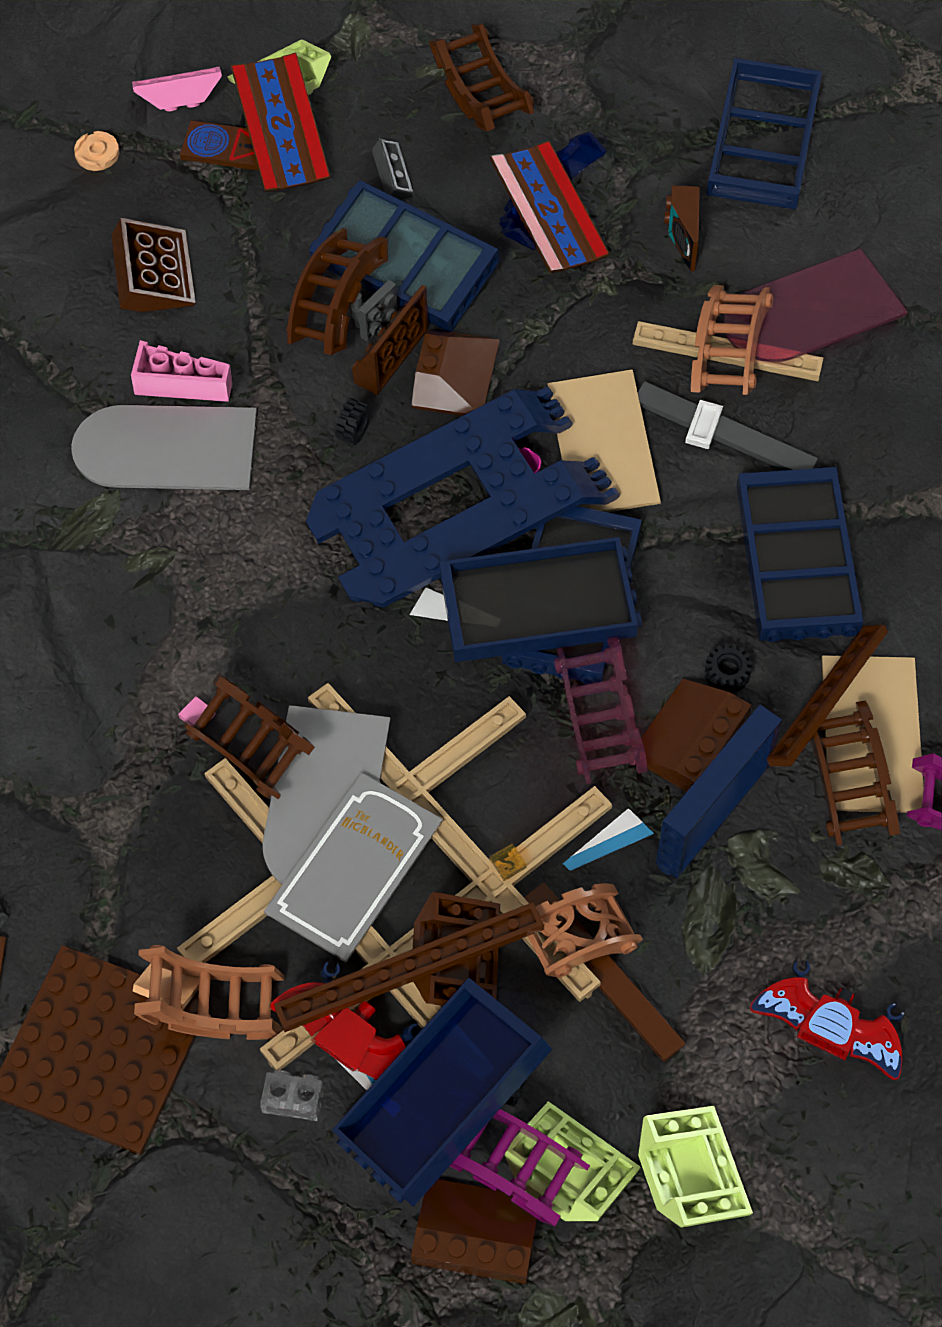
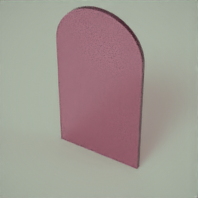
M861 249L742 293V295H759L765 287H770V293H773L772 308H769L763 319L755 354L756 360L764 362H783L904 317L908 313ZM735 304V305H754V304ZM725 314L724 324L750 325L752 315ZM725 333L728 341L735 348H747L749 334Z

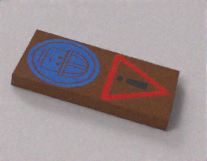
M190 121L180 152L181 160L258 170L247 128Z

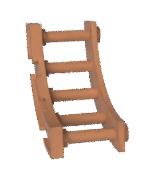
M714 285L708 292V297H711L710 300L704 301L698 322L694 346L699 347L697 360H693L691 392H701L708 384L743 386V395H748L752 392V388L755 389L757 378L753 372L757 342L763 319L769 308H772L773 293H770V287H765L759 295L727 294L726 291H723L724 285ZM735 304H754V305H735ZM720 314L752 315L750 325L716 323L715 321ZM715 333L749 334L747 348L712 347L710 344L711 336L715 335ZM711 357L745 358L744 376L709 374V372H706L707 360Z
M152 945L149 949L139 950V956L151 963L149 999L146 1002L135 1003L134 1014L139 1018L154 1025H157L158 1021L167 1023L168 1029L172 1031L220 1039H230V1034H247L246 1040L273 1039L282 1032L283 1027L271 1018V1009L269 1007L271 1003L272 981L285 980V975L274 965L229 967L207 964L182 957L162 945ZM162 968L172 971L169 1005L160 999ZM183 974L200 977L197 1014L184 1012L181 1009ZM210 979L230 981L228 1018L226 1019L212 1018L209 1015ZM241 982H261L260 1015L257 1020H242L239 1018Z

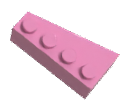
M140 340L131 373L135 395L229 402L232 388L230 364L204 357L196 359L190 357L189 353L182 351L179 354L170 352L167 347L160 345L157 348L148 346V342Z

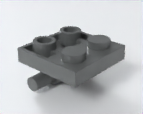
M388 280L365 303L362 302L361 293H358L355 302L351 303V315L355 321V326L360 328V336L366 342H369L374 336H378L381 328L391 320L392 314L398 310L396 284Z

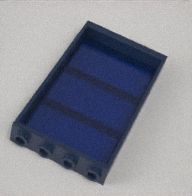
M468 978L332 1129L339 1137L336 1143L348 1154L353 1150L357 1154L353 1159L365 1170L370 1166L374 1170L371 1176L382 1186L388 1183L392 1187L388 1192L397 1201L402 1203L406 1200L414 1207L552 1051V1048L539 1034L473 980Z

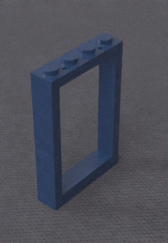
M759 705L663 820L656 864L666 875H673L678 879L769 768L770 765L766 759L775 748L782 719L763 706Z

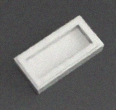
M700 400L685 443L709 449L723 406Z

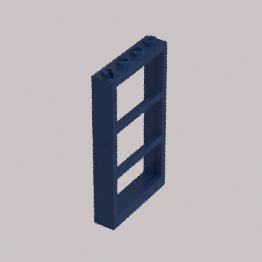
M734 58L708 180L707 195L790 209L797 208L822 71ZM738 79L812 91L807 119L732 107ZM730 116L805 128L800 156L724 145ZM722 154L797 166L794 187L718 175Z

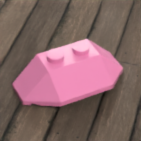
M220 67L134 81L132 85L135 93L160 110L174 111L178 109V106L187 105L189 108L199 106L201 102L206 100L222 77Z

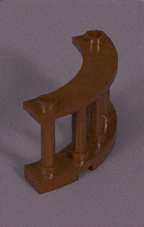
M472 24V34L449 43L445 42L444 39L428 41L438 69L443 68L447 80L444 82L450 94L465 116L476 121L475 126L481 130L490 131L495 129L493 122L496 118L519 109L528 114L534 113L532 96L528 91L518 87L506 74L495 56L488 40V31L483 24ZM477 42L483 57L458 67L454 66L449 55L450 52ZM487 65L493 76L492 78L469 87L464 85L460 75ZM497 85L504 92V94L481 103L473 97L474 94ZM508 101L512 102L497 109L491 110V108L506 103Z
M342 228L329 236L316 249L307 262L293 295L286 327L288 344H293L309 337L324 342L325 354L333 355L346 349L349 317L346 315L349 305L355 302L362 287L360 282L365 275H371L380 265L388 261V238L380 236L368 244L347 240V229ZM348 250L358 252L352 258L340 256ZM331 263L347 267L339 280L322 275ZM317 285L336 289L330 305L311 301ZM308 310L327 314L325 332L306 327Z
M218 673L213 681L217 686L215 690L217 693L195 724L185 720L183 723L187 729L185 733L196 741H199L201 738L238 766L258 786L256 790L269 799L271 796L279 799L281 794L275 788L277 782L297 754L300 755L303 751L310 755L315 746L304 736L300 737L298 735L299 731L260 701L256 705L249 701L250 696L246 694V691ZM232 696L241 703L239 707L241 710L220 740L217 741L205 733L203 729L225 698L228 699ZM255 713L262 718L260 722L262 725L243 753L238 757L227 747L249 715L252 716ZM278 731L280 733L278 735L279 740L256 771L248 765V762L269 732ZM288 747V750H287L286 753L283 755V757L281 758V760L278 762V764L276 765V767L274 768V770L271 772V774L269 775V777H268L267 780H266V779H265L266 775H267L268 772L271 770V768L273 767V765L275 764V762L278 760V758L280 757V755L282 754V752L285 750V748Z
M866 700L856 702L857 711H854L852 715L825 719L817 730L823 731L855 725L860 727L859 731L819 738L816 731L810 739L818 764L830 821H826L828 837H833L836 845H842L840 832L881 825V828L885 827L890 836L900 834L895 800L891 799L890 790H887L886 786L891 784L883 746L877 727L872 728L869 721L873 720V715ZM856 742L866 743L869 753L865 757L826 764L823 748ZM864 767L874 770L876 782H873V785L836 792L832 791L829 774ZM874 795L876 798L880 797L882 811L878 812V815L838 822L836 802Z

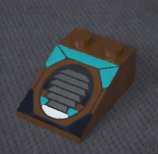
M672 186L671 195H666V209L669 210H665L664 224H668V234L690 271H695L699 234L700 187Z

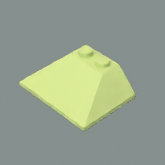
M301 39L259 60L279 58L296 52L307 93L310 95L314 89L320 87L331 55L329 52ZM233 74L228 76V80L235 84Z
M549 1101L528 1123V1125L553 1139L566 1149L570 1146L583 1154L581 1159L590 1165L588 1170L573 1167L552 1202L554 1205L552 1210L559 1214L560 1218L564 1221H598L641 1168ZM521 1132L514 1138L504 1155L514 1179L536 1144V1141ZM546 1148L525 1184L527 1187L525 1192L536 1199L539 1196L542 1197L563 1159Z
M714 1106L646 1115L643 1118L638 1156L656 1209L681 1228L748 1216L753 1213Z

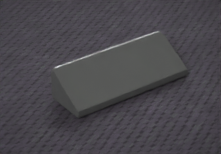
M379 139L373 147L372 153L384 192L397 199L413 196V189L399 143Z

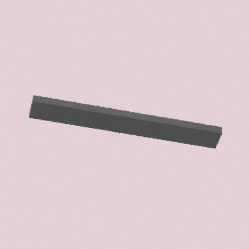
M645 381L638 391L640 407L690 428L698 406L697 404ZM722 415L712 438L783 471L814 469L818 458Z

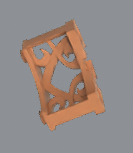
M594 884L589 891H584L581 887L562 894L563 900L552 902V905L546 901L536 906L544 923V930L540 932L548 938L543 944L537 933L528 936L544 967L546 975L562 978L570 974L572 968L594 958L614 953L628 954L637 948V944L643 940L641 935L634 934L614 896L619 893L614 884ZM588 907H593V908H594V912H592L591 910H589ZM574 910H578L581 915L590 920L600 921L598 932L593 940L577 937L566 932L574 920ZM558 916H563L566 919V923L561 928H558L562 922L556 919ZM556 941L559 943L554 949L553 956L558 951H563L566 957L552 963L545 948Z

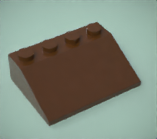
M120 218L111 235L120 308L147 312L194 306L196 302L186 230Z
M422 284L402 307L392 314L388 325L381 328L374 343H370L363 357L354 363L352 367L354 384L378 396L428 331L427 288L425 285Z
M682 679L632 750L629 758L687 792L749 718L752 705L730 692Z
M438 1179L424 1194L412 1247V1264L526 1285L537 1218L511 1202L513 1195L508 1196L500 1190L494 1191L490 1188Z

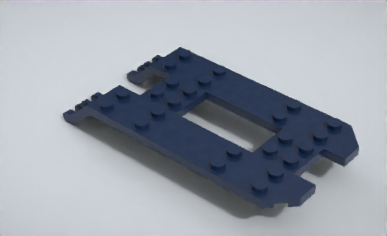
M549 387L539 391L514 389L317 491L306 523L318 544L340 533L356 559L358 567L338 576L351 601H365L373 603L374 606L384 608L439 579V562L483 556L580 504L607 505L619 498L620 494L616 488L600 492L608 488L612 483L610 478L606 477L607 474L604 470L588 474L598 469L600 465L596 457H592L584 462L560 460L534 474L514 443L532 432L561 433L573 425L568 416L558 421H553L563 416L565 410L560 406L557 399L543 403L553 397V392ZM470 465L489 498L403 542L385 509Z

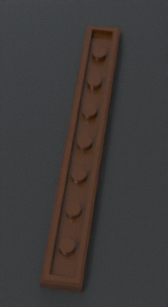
M885 625L863 626L766 760L770 766H792L888 633Z
M544 882L524 897L528 903L533 902L535 907L546 901L550 905H552V902L560 901ZM563 916L556 917L558 921H562L558 928H561L566 923V919ZM574 917L571 926L566 932L577 937L593 940L594 938ZM609 955L584 962L587 968L601 982L598 988L663 1063L685 1046V1042Z

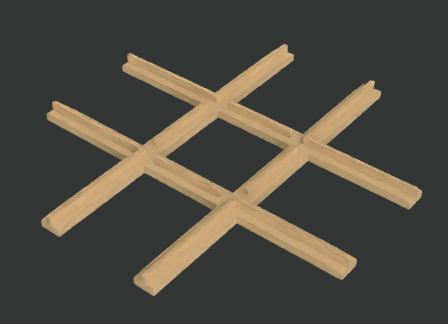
M329 683L308 697V702L316 709L355 713ZM510 696L410 772L386 747L380 782L384 786L443 819V822L432 836V840L471 882L455 896L499 903L500 915L529 904L516 890L514 885L612 808L611 802L594 786L507 854L509 858L504 861L514 863L515 869L512 872L505 870L506 868L511 869V865L503 864L500 861L493 864L454 822L429 792L526 718V713ZM224 758L205 772V777L263 844L269 807L229 761ZM271 876L177 947L178 952L182 957L206 963L267 916L264 910L282 885ZM371 926L355 949L356 953L367 964L362 969L412 950L414 928L389 946ZM537 932L543 944L548 937L541 932ZM528 936L525 937V938H522V939L524 940V942H525V943L533 950V952L536 954V952H535V950H534V948H533V946H532V944H531V942H530ZM556 941L545 948L552 963L566 957L563 951H558L553 956L554 949L559 943ZM584 963L572 968L570 974L558 978L579 1002L585 997L587 999L591 997L592 992L601 984ZM414 982L390 991L422 1029L442 1008L440 1005L426 1004ZM360 1003L350 1006L348 1008L354 1012L360 1005ZM457 1024L439 1043L443 1049L484 1084L487 1082V1078L496 1071V1068ZM303 1026L287 1032L283 1030L262 1046L260 1052L267 1059L268 1064L279 1072L315 1044L311 1041L314 1035L310 1036Z

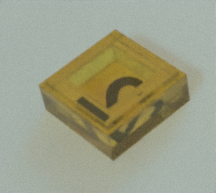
M513 843L490 856L491 863L503 881L527 868L526 862Z

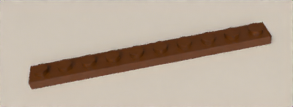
M532 902L274 1004L284 1032H287L544 930V923Z

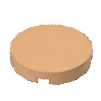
M102 131L83 135L77 140L74 147L75 158L80 166L87 170L98 171L111 167L117 161L120 153L114 136Z

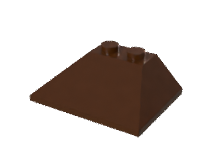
M430 329L426 332L415 373L412 408L463 416L485 405L500 339Z
M432 892L414 922L413 949L499 916L500 904ZM499 948L416 980L414 984L426 1004L444 1006L468 978L496 999ZM475 1005L470 1008V1010L481 1011Z

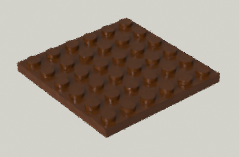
M62 945L0 1068V1101L142 1156L197 1036L169 1030L168 1024L158 1021L157 1025L151 1024L134 1014L135 1003L146 1002L149 999L133 992V985L141 976L140 974ZM194 995L184 1008V1012L197 1014L198 996Z

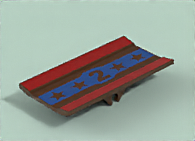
M297 53L249 64L231 65L264 192L277 191L329 179L330 173Z
M550 141L538 144L535 147L504 155H492L490 157L549 273L561 272L609 256L610 253Z

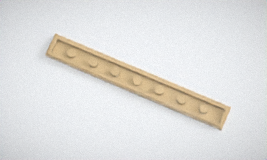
M640 321L637 323L633 345L697 357L699 347L694 346L696 332ZM711 336L710 344L712 347L747 348V342ZM757 345L754 369L818 381L823 357ZM711 357L708 359L745 366V358Z

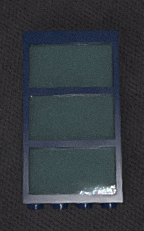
M361 180L357 182L355 187L353 186L349 190L347 198L336 208L335 215L330 222L324 225L322 233L317 240L311 243L309 250L312 256L329 236L342 228L347 229V240L368 244L380 236L388 238V261L380 265L371 275H365L360 282L362 288L374 294L390 280L396 284L397 304L399 307H402L422 284L425 285L427 288L428 322L449 332H452L501 261L497 248ZM348 250L340 256L352 258L358 252ZM331 263L327 270L342 277L347 267Z

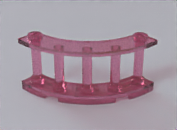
M617 637L607 639L609 648L604 649V652L565 659L562 648H558V658L554 659L556 674L561 673L570 721L579 759L576 760L578 775H584L586 784L591 783L589 771L626 763L635 765L638 774L648 772L645 749L639 729L635 727V714L631 696L628 695L627 686L622 683L623 680H627L622 649ZM602 662L612 664L614 677H610V680L570 688L567 669ZM612 690V693L617 692L620 705H616V708L576 716L573 703L574 697ZM617 718L618 721L623 720L625 731H622V734L582 741L579 730L581 725ZM621 744L630 746V750H627V753L587 760L585 751Z

